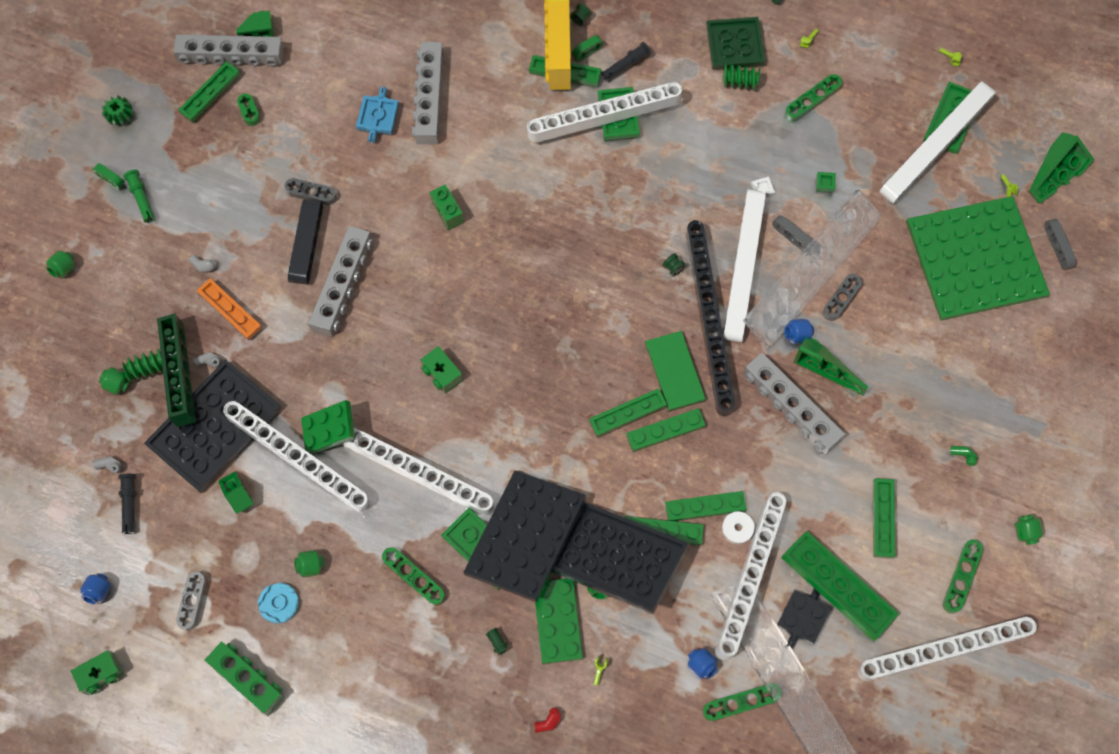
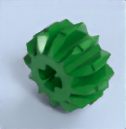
M119 95L116 99L111 96V100H105L106 105L101 106L104 119L110 125L114 124L116 127L120 123L124 125L125 121L130 122V117L134 116L132 104L129 103L128 99L125 97L121 98Z

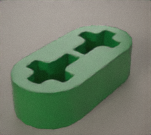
M594 35L577 45L572 50V55L577 61H582L599 51L603 47L604 42L598 35Z
M241 94L237 99V103L243 119L248 126H255L260 122V115L255 102L250 94ZM244 101L248 102V107L245 106ZM252 112L254 118L250 119L248 113Z
M97 163L92 169L99 178L116 189H120L125 183L119 175L100 163Z

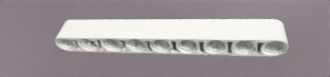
M981 81L885 183L879 193L894 204L990 102L996 91Z
M671 82L533 119L527 124L528 139L531 142H541L675 106L681 100L682 87L676 82Z
M747 190L723 334L724 340L742 343L766 192Z
M231 401L224 406V414L231 423L355 511L361 512L367 509L369 505L367 495L358 487L238 402ZM232 409H239L236 415H229ZM254 420L252 426H245L246 421ZM263 431H270L269 436L266 438L260 437ZM278 442H285V446L282 449L276 448ZM294 453H301V457L298 460L291 459ZM316 464L317 467L314 471H308V465ZM325 475L333 476L332 480L328 483L323 482V477ZM341 486L348 487L346 493L340 494L338 492ZM357 497L364 498V502L361 505L354 504V500Z
M354 428L355 438L342 443L345 447L481 515H489L494 509L493 499L489 494ZM362 442H369V445L367 447H360V444ZM386 450L383 456H377L378 451ZM397 458H402L403 462L401 464H394ZM413 467H420L419 472L411 473ZM431 475L437 476V480L434 482H429L428 478ZM448 484L455 485L454 489L450 491L446 490L445 486ZM466 492H470L472 494V497L469 499H463L462 495ZM482 501L490 503L486 508H481L479 505Z
M779 492L772 493L763 506L716 645L715 653L721 660L731 659L738 651L786 506V498ZM771 501L777 502L779 507H775ZM765 518L772 520L773 524L767 523ZM760 536H764L767 542H763ZM754 553L759 554L761 560H757L754 557ZM747 571L753 572L755 578L749 577ZM741 590H747L749 597L744 596ZM735 608H740L743 611V615L737 614ZM729 626H733L737 630V634L731 633ZM722 645L729 646L731 653H726Z
M1023 617L873 658L863 662L858 667V676L863 681H873L1025 639L1034 634L1037 628L1036 623L1029 617ZM1021 623L1027 626V633L1022 631L1020 627ZM1001 629L1007 630L1008 638L1001 634ZM982 634H986L989 637V643H985L982 640ZM963 639L969 641V643H970V648H969V649H967V648H965V647L963 646V644H962V640H963ZM944 644L950 647V654L943 651ZM923 650H928L931 653V659L924 657ZM904 655L911 657V665L904 662ZM884 661L891 662L892 670H887L884 667ZM865 666H869L872 668V676H869L864 672Z

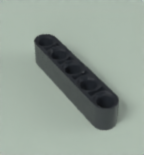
M302 201L288 270L289 283H309L323 213L322 201Z

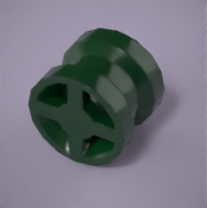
M580 3L576 6V10L571 12L570 18L576 25L583 26L586 23V19H589L592 13L586 5Z
M673 253L663 262L662 266L668 269L670 275L674 277L684 269L686 264L678 259L676 253Z

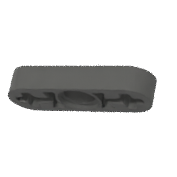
M296 178L288 179L284 185L287 194L291 197L322 201L324 205H331L337 199L335 190L329 186ZM296 185L297 188H293V190L290 189V187ZM314 188L316 191L313 195H307V189ZM328 193L331 194V196H328V198H325V196H324V195H328Z
M779 215L772 222L775 230L806 255L812 257L819 250L818 244L784 216Z
M1056 218L1046 221L1044 225L1045 231L1063 269L1075 267L1076 259L1060 222Z
M850 274L844 279L824 307L823 316L825 319L835 321L839 318L861 287L862 280L858 275ZM855 281V285L849 291L847 288L850 282ZM843 293L847 296V300L844 302L840 301L837 295ZM836 304L837 308L835 310V313H832V315L829 314V310H832V308Z

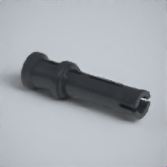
M641 42L640 46L634 50H629L627 56L605 71H602L601 76H606L603 79L608 82L632 64L637 65L642 58L651 55L649 47L645 42Z
M131 473L118 475L120 480L118 495L122 498L121 534L129 535V532L130 534L135 533L134 497L137 495V491H135V479L137 476Z

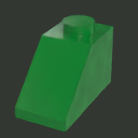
M270 11L252 13L236 29L237 36L275 37L274 23Z
M236 471L218 481L225 498L236 514L248 510L254 504Z

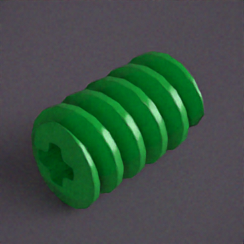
M725 64L723 73L724 87H727L730 82L731 88H734L737 83L739 89L744 84L746 90L752 85V90L755 91L759 84L761 68L756 73L754 67L748 72L747 66L741 71L739 65L734 70L733 65H730L729 69H727Z
M159 348L156 355L149 351V357L142 353V359L134 355L133 362L129 357L126 364L122 362L128 381H133L134 377L141 379V374L144 377H148L149 372L154 375L156 374V369L159 373L163 372Z

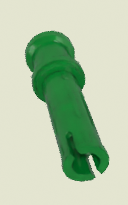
M136 169L129 170L123 175L130 186L129 192L135 196L143 221L149 223L148 219L150 218V221L153 222L156 218L144 192L145 184L140 180V172Z

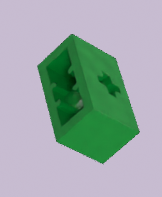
M446 184L429 192L431 202L448 231L464 223L463 213Z
M439 346L420 359L422 363L420 368L426 376L430 375L433 378L432 383L438 390L442 389L445 394L463 381L462 373Z
M109 650L70 670L79 692L85 695H93L99 692L100 687L106 684H113L119 680L120 676L124 675L115 654Z

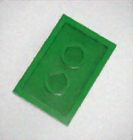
M633 87L598 90V101L634 93ZM637 116L602 125L604 141L640 137Z
M343 400L301 418L305 451L311 455L355 438L351 404L348 400Z

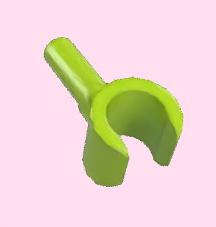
M815 29L809 37L802 36L800 46L809 48L812 39L819 32L818 29Z
M943 48L939 49V52L951 58V65L956 67L960 65L961 53L955 52L953 54Z
M1002 174L1000 177L1007 187L1006 196L1010 197L1011 193L1017 196L1018 185L1011 184L1005 174Z
M600 655L595 660L597 672L593 684L597 686L603 669L609 663L608 657L605 660V664L600 663Z

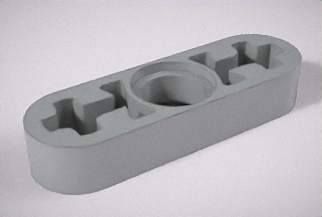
M192 572L186 579L176 619L177 626L184 631L194 629L197 624L207 584L206 577L200 572ZM198 577V579L201 580V583H197L195 588V584H193L192 581L196 580ZM190 596H196V604L191 607L187 606V599ZM187 609L189 611H194V613L189 612L188 616V613L184 610ZM188 616L191 619V623H187L185 626L182 620Z

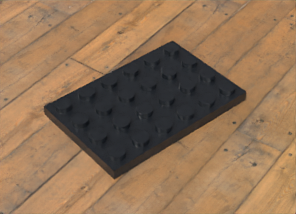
M226 359L192 393L196 422L177 427L168 418L144 442L150 450L200 493L253 439L227 419L224 414V406L231 401L238 402L266 423L282 408L280 404ZM232 409L229 415H236L239 409ZM254 420L246 421L245 426H252Z
M515 470L463 571L464 575L537 603L587 499L586 495Z
M585 502L552 572L654 614L689 549V543Z

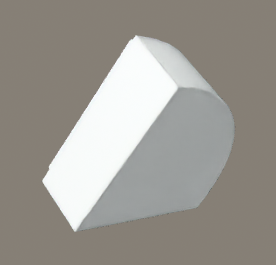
M769 177L751 182L754 190L766 192V196L775 194Z

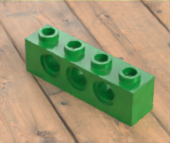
M221 641L204 661L264 715L269 716L284 699V696L281 694L283 689L275 682L270 684L265 679L268 676L260 669L255 671L251 667L253 663L246 656L241 658L237 655L238 649L230 642L226 645ZM235 659V666L228 669V661ZM250 672V679L242 682V675ZM264 685L265 692L258 696L256 693L257 688Z

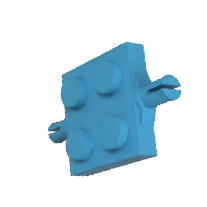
M383 86L380 87L378 96L363 95L356 124L357 130L370 132L368 142L370 143L371 141L375 143L376 135L379 133L392 135L399 107L398 100L385 97L387 88H383Z

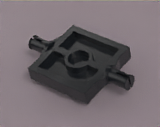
M815 588L811 595H804L794 590L776 627L786 631L790 636L785 645L790 650H793L797 640L805 641L814 646L831 611V607L818 600L820 593Z

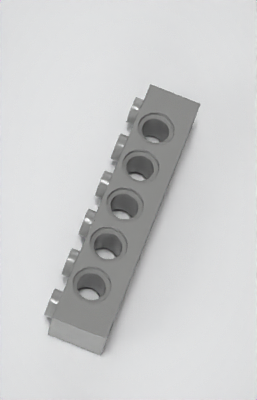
M176 34L173 53L177 61L184 64L216 63L221 65L227 61L234 65L260 64L275 66L282 65L284 45L281 37Z
M421 42L420 49H417V59L420 61L419 64H416V75H419V77L415 80V90H418L417 95H414V105L417 108L416 111H413V121H416L415 126H412V137H415L417 144H438L443 46L442 42Z
M352 226L348 227L308 324L311 331L333 337L334 332L338 331L341 315H344L347 309V300L352 297L354 283L358 282L361 266H364L366 263L367 251L371 250L373 246V239L369 231ZM359 247V250L352 251L354 248ZM349 263L353 264L351 267H345ZM343 279L346 280L345 283H342V284L339 283V281H341V280H343ZM334 296H340L337 300H332ZM328 312H333L331 316H325Z
M763 353L745 367L743 374L746 380L751 384L754 383L758 387L759 393L764 397L767 396L772 401L773 407L778 411L781 410L785 414L787 421L795 424L802 436L809 438L819 452H823L826 455L842 440L845 433ZM767 375L769 380H763L760 376ZM779 388L783 391V393L778 394L774 391V389ZM787 402H794L797 407H790ZM807 415L810 421L803 420L801 416ZM815 429L823 430L824 435L817 434Z

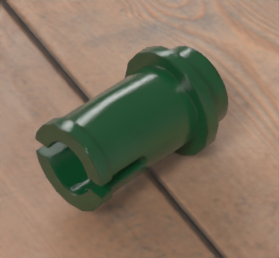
M493 628L486 633L494 647L493 652L497 653L498 656L509 650L507 647L508 643L504 642L497 628Z

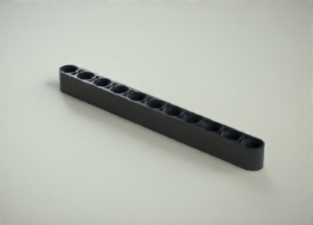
M693 220L688 224L686 239L715 407L719 415L729 416L734 409L735 398L705 229L702 222ZM697 230L699 233H692L691 231ZM694 247H701L702 250H696ZM698 263H702V264H704L705 266H704V267H699L697 264H698ZM705 280L708 284H702L700 281ZM708 297L711 301H704L703 298ZM711 314L714 318L709 319L705 315ZM709 332H715L717 336H711ZM717 349V350H719L721 353H720V354H714L711 350ZM715 367H721L724 371L718 372L715 370ZM723 384L727 389L721 390L718 388V385ZM726 402L730 407L724 408L721 406V403Z

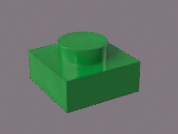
M817 172L816 191L834 193L836 173Z

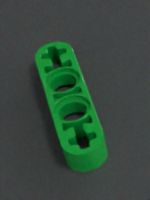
M836 74L827 76L790 103L785 111L786 119L792 122L799 120L835 94L841 87V77ZM822 90L825 95L818 96L815 91ZM807 99L811 101L812 104L809 106H805L802 103V101Z
M969 540L961 550L943 600V608L950 614L960 611L967 597L983 552L982 544L977 540ZM974 545L977 552H974L971 558H967L971 552V549L968 547ZM963 562L970 564L971 571L969 573L961 569ZM955 581H962L965 589L963 591L957 590L954 586ZM958 595V597L955 600V604L958 606H955L952 609L951 604L948 603V601L953 600L954 596Z
M390 547L384 550L382 560L386 566L431 605L438 606L443 603L445 594L440 586L397 549ZM395 553L394 556L396 560L400 563L396 565V563L393 560H389L388 562L387 555H393ZM402 566H411V573L408 575L401 574ZM418 578L426 579V585L423 588L415 586ZM429 587L434 593L440 592L439 600L436 598L431 600L432 595L427 591Z
M767 684L708 702L703 707V716L706 720L712 722L774 704L780 699L781 690L775 684ZM768 688L776 691L777 694L774 696V699L768 696L763 698L765 702L761 703V696L758 691L761 690V695L766 694ZM748 694L756 696V705L751 706L747 704L746 696ZM734 700L738 705L737 710L729 711L726 708V702ZM722 702L725 715H722V711L716 712L715 717L707 714L706 711L709 710V706H712L713 709L720 708L718 703Z

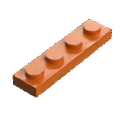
M211 278L196 290L203 299L248 341L262 329V326Z

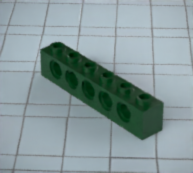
M174 313L157 318L168 418L177 427L196 422L184 324Z

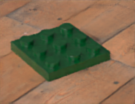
M759 16L706 21L712 70L724 69L725 64L727 68L730 65H733L734 68H737L738 65L740 67L765 65Z

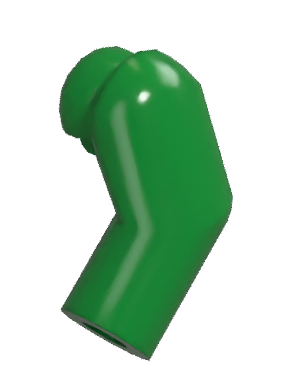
M951 445V455L963 456L966 458V464L969 466L977 464L978 455L971 448Z

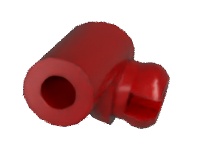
M551 708L545 721L534 722L536 733L554 730L561 720L560 710L558 708Z

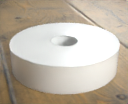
M730 513L723 521L722 533L730 543L744 544L751 539L754 533V522L746 513ZM736 525L741 526L742 530H741V531L735 530V526H736Z

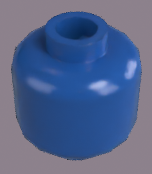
M793 319L785 326L784 334L786 339L792 344H801L805 337L812 338L814 327L807 319Z
M101 573L87 576L80 588L81 598L93 605L103 602L111 589V584L107 581L108 577Z
M706 648L694 649L688 655V668L699 679H710L717 672L718 660Z

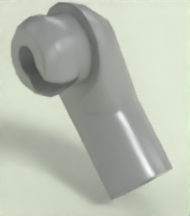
M192 255L189 258V262L201 273L210 272L217 267V263L213 259L201 261L197 255Z
M211 352L193 358L196 367L208 364L216 368L222 363L221 358Z
M112 456L93 461L96 470L106 467L110 472L118 473L122 469L121 463Z

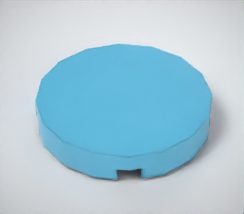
M276 583L269 585L260 593L258 599L259 612L268 622L275 624L285 623L296 614L299 607V598L295 590L287 584Z

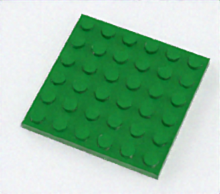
M1013 196L907 218L906 223L940 321L1049 297L1048 287Z

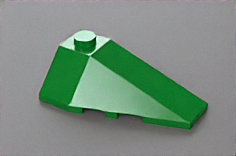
M1062 132L1050 146L1029 190L1037 203L1040 204L1052 196L1062 185L1066 186L1069 184L1073 177H1079L1094 161V158L1078 136Z
M805 337L793 363L863 396L868 386L825 346L820 344L819 341Z

